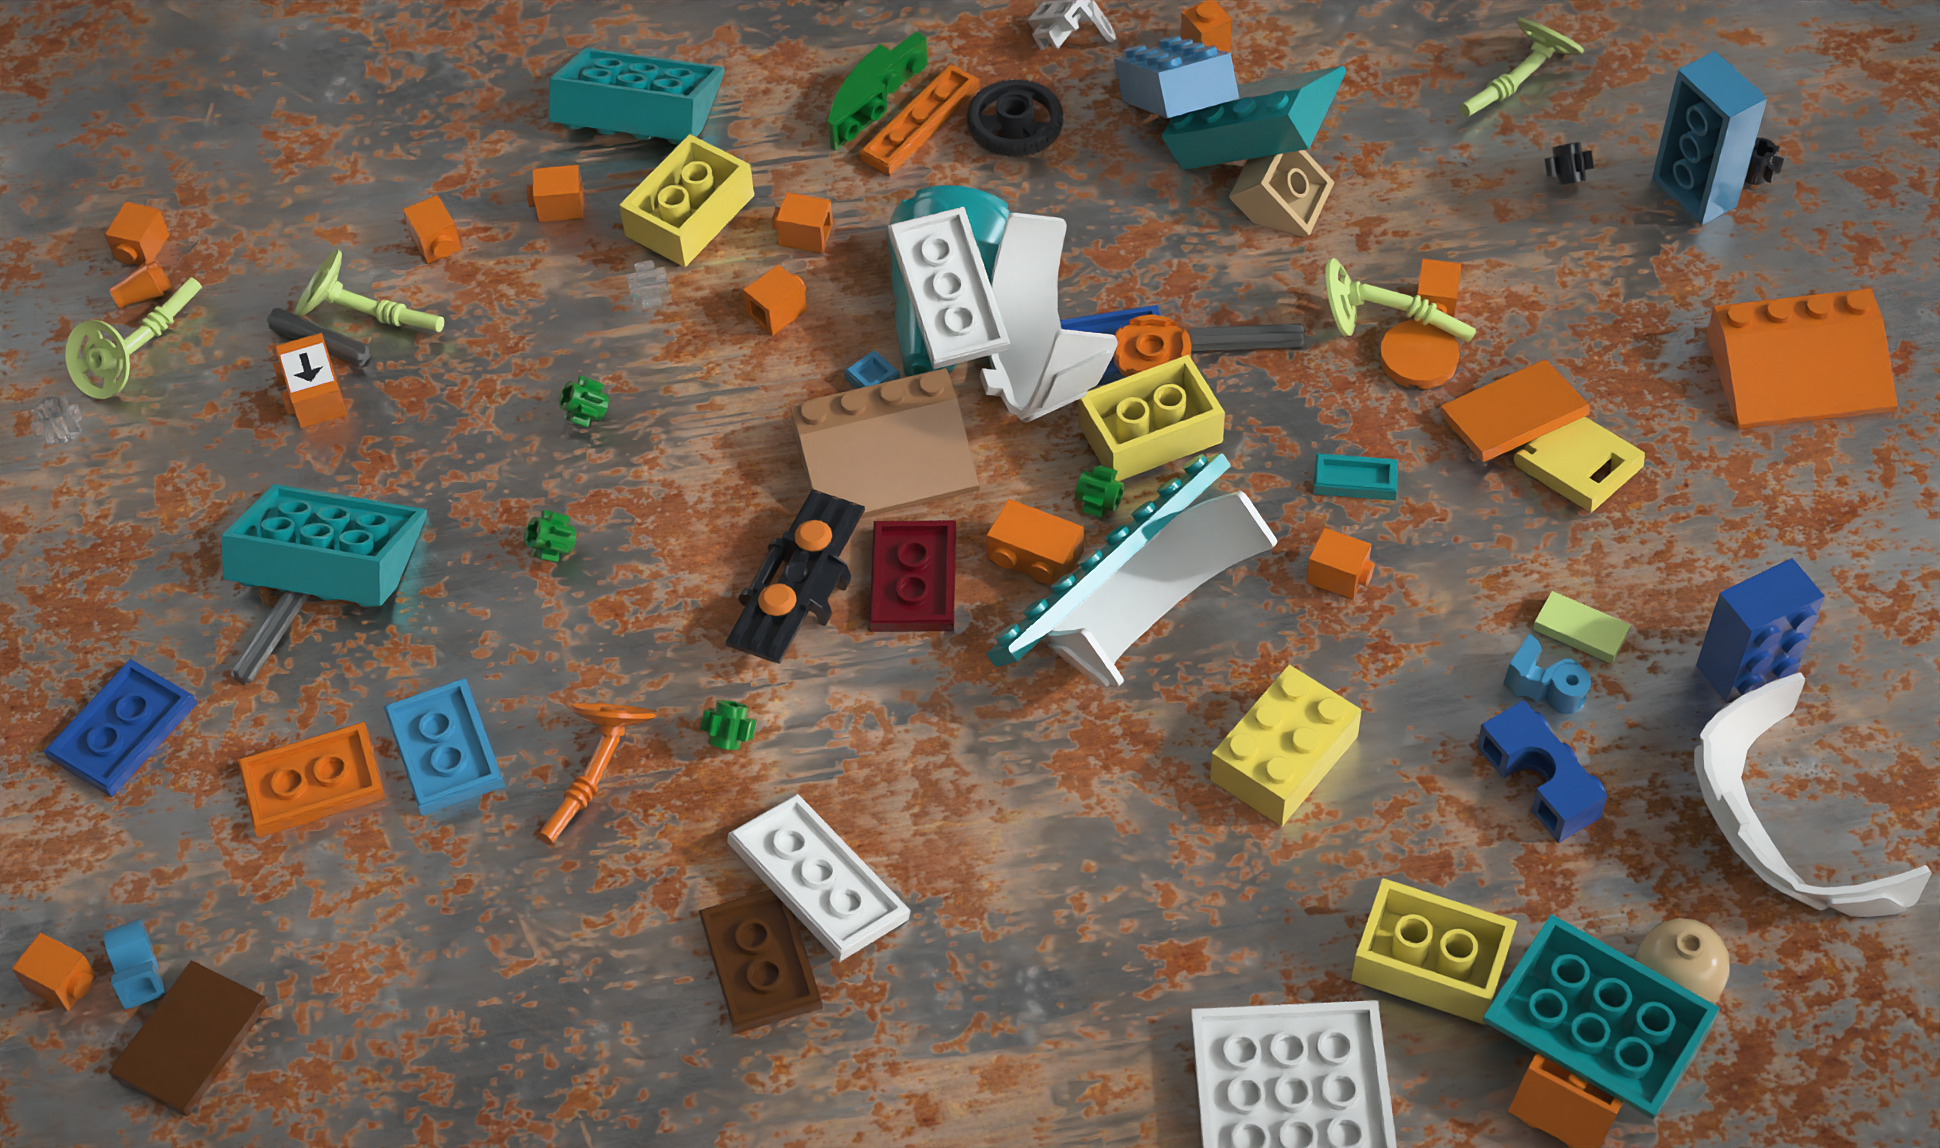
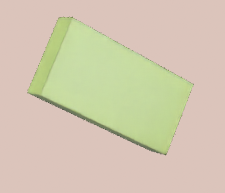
M1552 591L1535 620L1533 630L1613 664L1629 634L1631 625Z

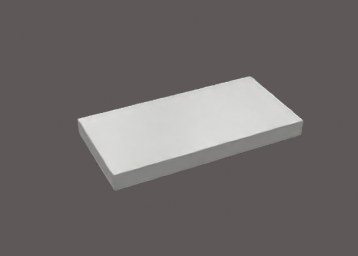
M961 207L888 225V233L933 369L1010 350V341L965 208Z
M798 794L728 833L727 843L839 962L909 920L911 910Z

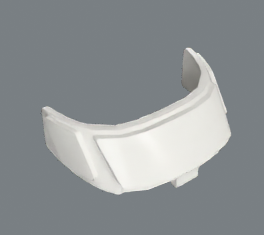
M1010 213L1007 216L990 282L1010 341V350L988 355L991 369L982 368L980 379L986 395L1001 396L1010 413L1017 415L1023 422H1030L1085 397L1087 391L1095 387L1101 380L1113 357L1118 341L1111 334L1061 329L1057 305V280L1067 229L1065 220L1056 217Z
M1242 491L1225 494L1187 508L1172 519L1045 636L1051 642L1047 646L1094 684L1104 688L1107 686L1119 687L1124 682V679L1114 664L1133 642L1202 583L1244 559L1272 549L1277 544V540L1247 495ZM1079 566L1074 572H1072V575L1081 567Z
M1796 673L1768 683L1756 690H1750L1716 713L1700 734L1701 745H1698L1694 751L1695 771L1705 803L1719 828L1735 852L1766 883L1817 910L1822 911L1831 907L1852 917L1900 914L1906 912L1907 907L1917 903L1931 876V871L1926 865L1903 874L1860 885L1825 888L1806 885L1786 864L1750 806L1741 780L1747 750L1762 733L1794 711L1805 683L1802 673Z

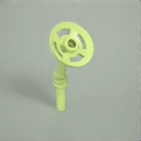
M1518 17L1516 23L1526 36L1534 42L1531 47L1533 53L1510 74H1503L1494 79V81L1487 84L1485 90L1460 104V113L1464 117H1469L1492 102H1501L1516 92L1517 86L1542 65L1546 58L1550 59L1554 52L1566 55H1582L1584 49L1574 41L1532 20Z
M335 249L319 267L303 292L295 310V314L301 317L325 300L329 304L334 301L345 307L377 317L379 322L389 325L402 326L407 324L440 332L444 326V318L441 316L407 309L402 303L390 302L388 300L378 302L342 289L343 284L337 281L342 262V252L338 249Z
M1332 258L1326 262L1325 280L1328 300L1335 323L1343 336L1347 337L1353 334L1357 319V306L1363 305L1364 300L1406 311L1407 317L1414 315L1415 321L1422 319L1421 324L1427 325L1430 323L1467 343L1472 340L1476 329L1436 309L1437 304L1431 303L1428 305L1429 300L1423 299L1420 301L1421 296L1419 295L1412 297L1376 286L1360 284L1359 281L1351 282L1346 270L1337 259ZM1338 271L1341 275L1340 281H1338Z
M190 277L161 307L156 306L153 309L155 313L150 312L147 315L149 319L144 318L141 321L143 325L124 340L111 325L103 321L89 320L77 325L68 337L65 350L66 365L75 385L83 393L96 399L110 398L118 394L125 386L129 376V355L152 337H159L162 334L160 330L165 331L168 328L167 324L171 325L174 322L173 317L202 288L200 283ZM100 330L108 333L116 341L117 345L115 346L108 339H103ZM87 335L90 339L84 346L83 358H80L81 344ZM91 369L96 376L104 378L103 387L94 384L85 373Z

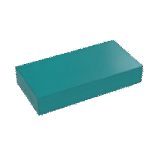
M1316 453L1313 494L1395 501L1398 459Z

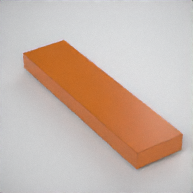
M949 64L859 151L860 161L890 176L980 88L979 78Z

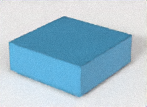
M875 350L844 371L845 380L855 389L901 379L900 372Z

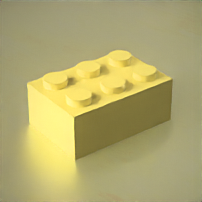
M689 134L619 205L625 236L686 267L754 196L751 167L749 163Z
M1189 355L1088 391L1085 397L1079 399V427L1102 466L1118 471L1115 478L1117 481L1223 442L1225 412Z
M1289 664L1212 752L1210 780L1282 827L1356 740L1362 709Z
M1383 878L1355 955L1351 981L1486 1025L1482 1021L1483 1016L1493 1003L1517 921Z

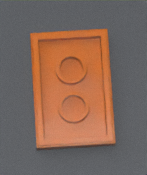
M1546 359L1440 405L1441 416L1482 462L1589 415V403Z
M365 721L238 759L253 829L257 838L386 799Z

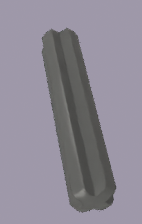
M274 308L271 314L267 316L266 321L269 323L271 330L295 340L322 333L329 354L349 363L364 366L366 361L370 359L371 352L368 345L280 308Z
M1299 323L1190 328L1187 331L1190 336L1191 351L1301 347L1304 343L1303 325Z
M285 590L231 671V677L234 680L246 685L255 679L310 594Z

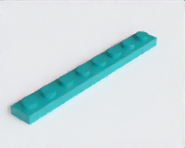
M1223 453L1207 458L1200 454L1186 463L1183 467L1185 473L1179 479L1175 477L1163 484L1157 490L1160 496L1155 501H1148L1132 512L1133 521L1127 526L1124 524L1111 531L1105 537L1107 544L1102 549H1095L1078 561L1081 568L1073 575L1069 573L1058 579L1051 586L1053 593L1048 598H1041L1029 605L1023 611L1025 618L1018 625L1013 623L999 632L995 637L998 643L986 653L993 665L999 667L1020 660L1231 466Z

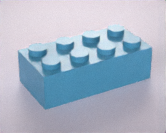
M1171 36L1159 40L1160 46L1146 49V45L1130 47L1124 50V56L1114 58L1123 102L1165 118L1239 99L1231 53L1218 50L1216 46H1205L1204 42L1193 43L1192 39L1181 40V36Z
M1716 51L1678 69L1652 179L1701 226L1737 207L1767 102V98L1762 92L1744 78L1731 63H1728Z

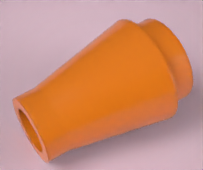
M156 260L150 264L145 261L119 283L110 287L109 290L114 301L121 309L130 304L165 296L164 291L172 287L163 268Z

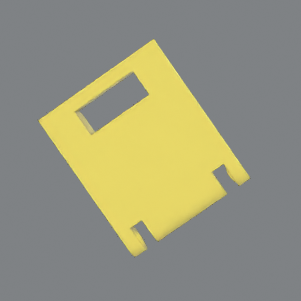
M1583 417L1530 441L1525 445L1524 450L1521 449L1514 455V463L1522 471L1592 513L1644 466L1645 452L1590 419ZM1611 459V473L1605 479L1597 483L1589 478Z

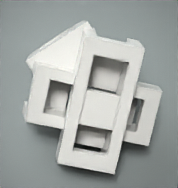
M1054 0L1042 2L1028 19L1034 30L1032 35L1040 50H1045L1050 43L1054 49H1058L1073 30H1077L1080 22L1093 21L1108 42L1111 43L1116 39L1109 21L1094 0Z

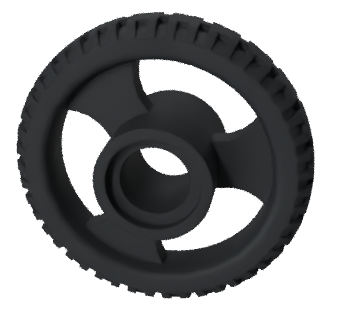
M1023 79L1002 80L1001 82L998 81L995 84L992 83L990 86H986L985 89H981L973 97L967 110V126L973 140L986 151L1007 157L1029 156V154L1038 153L1040 150L1049 147L1057 139L1063 126V108L1057 96L1049 88L1040 85V83ZM1033 100L1039 102L1048 110L1050 114V121L1048 123L1034 120ZM997 101L996 114H981L988 105Z

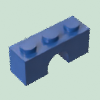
M1522 700L1481 724L1477 748L1503 779L1519 770H1533L1540 773L1547 780L1545 784L1536 789L1531 811L1558 843L1601 818L1608 796L1603 784L1596 776L1589 775L1577 761L1572 748L1566 743H1561L1551 732L1548 722L1541 713L1534 712Z

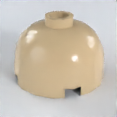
M1676 918L1660 922L1645 935L1634 958L1635 961L1713 1004L1719 1000L1729 979V953L1723 940L1709 926L1693 919Z

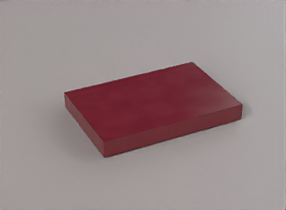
M956 520L874 521L870 632L954 631Z

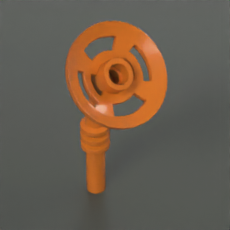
M570 704L571 712L587 721L599 724L598 733L603 734L583 775L576 776L569 789L563 793L564 801L538 833V837L543 843L552 845L577 811L584 810L587 807V803L598 792L597 784L620 741V736L625 734V727L652 720L657 717V711L616 704Z

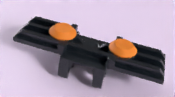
M814 489L811 490L789 531L783 533L782 539L777 537L771 539L767 546L769 552L749 588H744L741 591L738 599L745 608L729 634L726 646L780 664L809 611L817 616V622L820 625H827L832 616V610L828 603L831 592L836 583L838 589L845 591L851 581V573L847 563L842 561L839 556L863 515L865 506ZM782 561L788 562L777 584L769 585Z

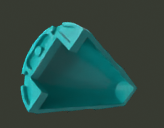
M939 185L917 190L915 196L908 200L903 198L895 207L889 225L964 207L989 282H991L1000 239L1007 216L1012 212L1007 210L1009 203L987 192L964 186ZM887 231V243L892 269L891 285L896 305L894 313L895 327L904 376H914L947 368L948 374H950L957 364L937 369L932 367Z

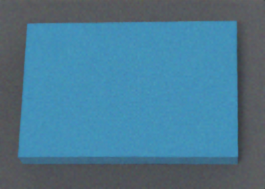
M466 678L383 706L421 816L505 787Z

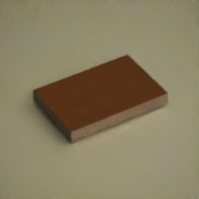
M771 889L699 910L734 1034L823 1008L795 915Z
M191 960L111 1067L109 1074L114 1080L188 1117L269 1003L265 996Z

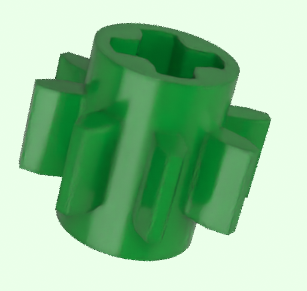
M581 375L578 377L577 383L567 382L559 396V408L566 411L564 419L586 428L589 427L590 420L599 422L604 417L609 403L608 395L601 392L604 384Z
M1099 465L1094 467L1093 472L1083 471L1075 491V500L1084 502L1083 513L1100 518L1101 515H1106L1107 510L1115 512L1118 509L1124 493V483L1115 480L1117 470Z
M542 510L541 518L533 517L529 520L525 529L524 540L528 547L533 548L531 552L532 557L558 563L559 554L568 555L571 553L576 542V530L574 526L568 525L569 516Z
M717 700L715 709L709 708V710H704L700 730L708 732V744L722 749L739 750L741 741L753 740L757 720L748 718L749 707L735 701Z

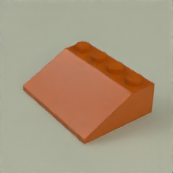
M1871 288L1714 306L1705 337L1737 430L1896 412L1898 404L1884 321Z

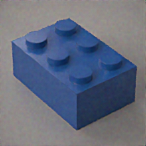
M1793 558L1720 592L1696 666L1726 703L1741 697L1750 690H1756L1777 678L1779 680L1795 674L1800 668V661L1805 648L1809 644V637L1813 626L1819 618L1818 613L1825 595Z

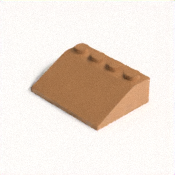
M947 368L790 404L793 432L810 490L814 489L865 506V511L861 518L980 490L959 404Z

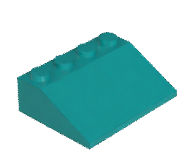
M584 48L549 79V122L562 123V127L567 129L597 128V132L602 134L632 133V136L637 139L667 138L668 142L679 145L689 134L697 137L702 132L723 79L724 67Z
M1344 65L1239 84L1237 85L1239 99L1170 117V121L1161 137L1182 170L1308 150L1347 71Z
M273 484L221 535L223 580L239 582L246 587L264 586L276 588L283 593L287 590L311 594L323 600H346L356 602L363 607L381 606L398 586L426 520L427 509Z
M1550 914L1483 1016L1482 1021L1654 1120L1689 1069L1710 1034L1720 1007L1555 915Z

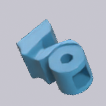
M1529 633L1509 663L1503 684L1513 691L1514 696H1528L1537 703L1546 698L1551 708L1559 713L1573 714L1583 708L1586 694L1591 686L1590 675L1578 662L1569 658H1565L1545 669L1538 667L1537 663L1542 648L1539 641Z
M137 919L104 931L106 951L115 972L111 976V984L125 1010L165 996V985L158 973L159 965L153 954L152 945L143 921Z

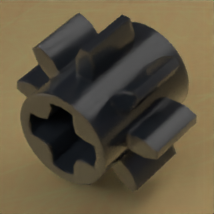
M1756 138L1744 181L1752 185H1761L1765 182L1772 183L1774 174L1781 172L1784 158L1778 157L1780 147L1776 146L1769 139Z
M1581 142L1553 146V157L1544 158L1547 176H1556L1558 185L1587 180L1585 170L1594 169L1592 150L1582 151Z

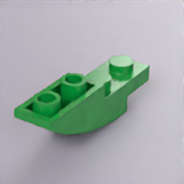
M915 31L891 51L879 44L854 67L844 80L831 106L828 118L830 148L835 151L838 150L845 143L855 139L858 133L871 123L878 121L888 111L887 96L896 92L912 76L923 71L925 66L928 65L926 37Z

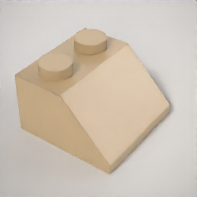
M1305 150L1247 159L1229 198L1253 223L1297 236L1307 237L1310 235L1335 182Z

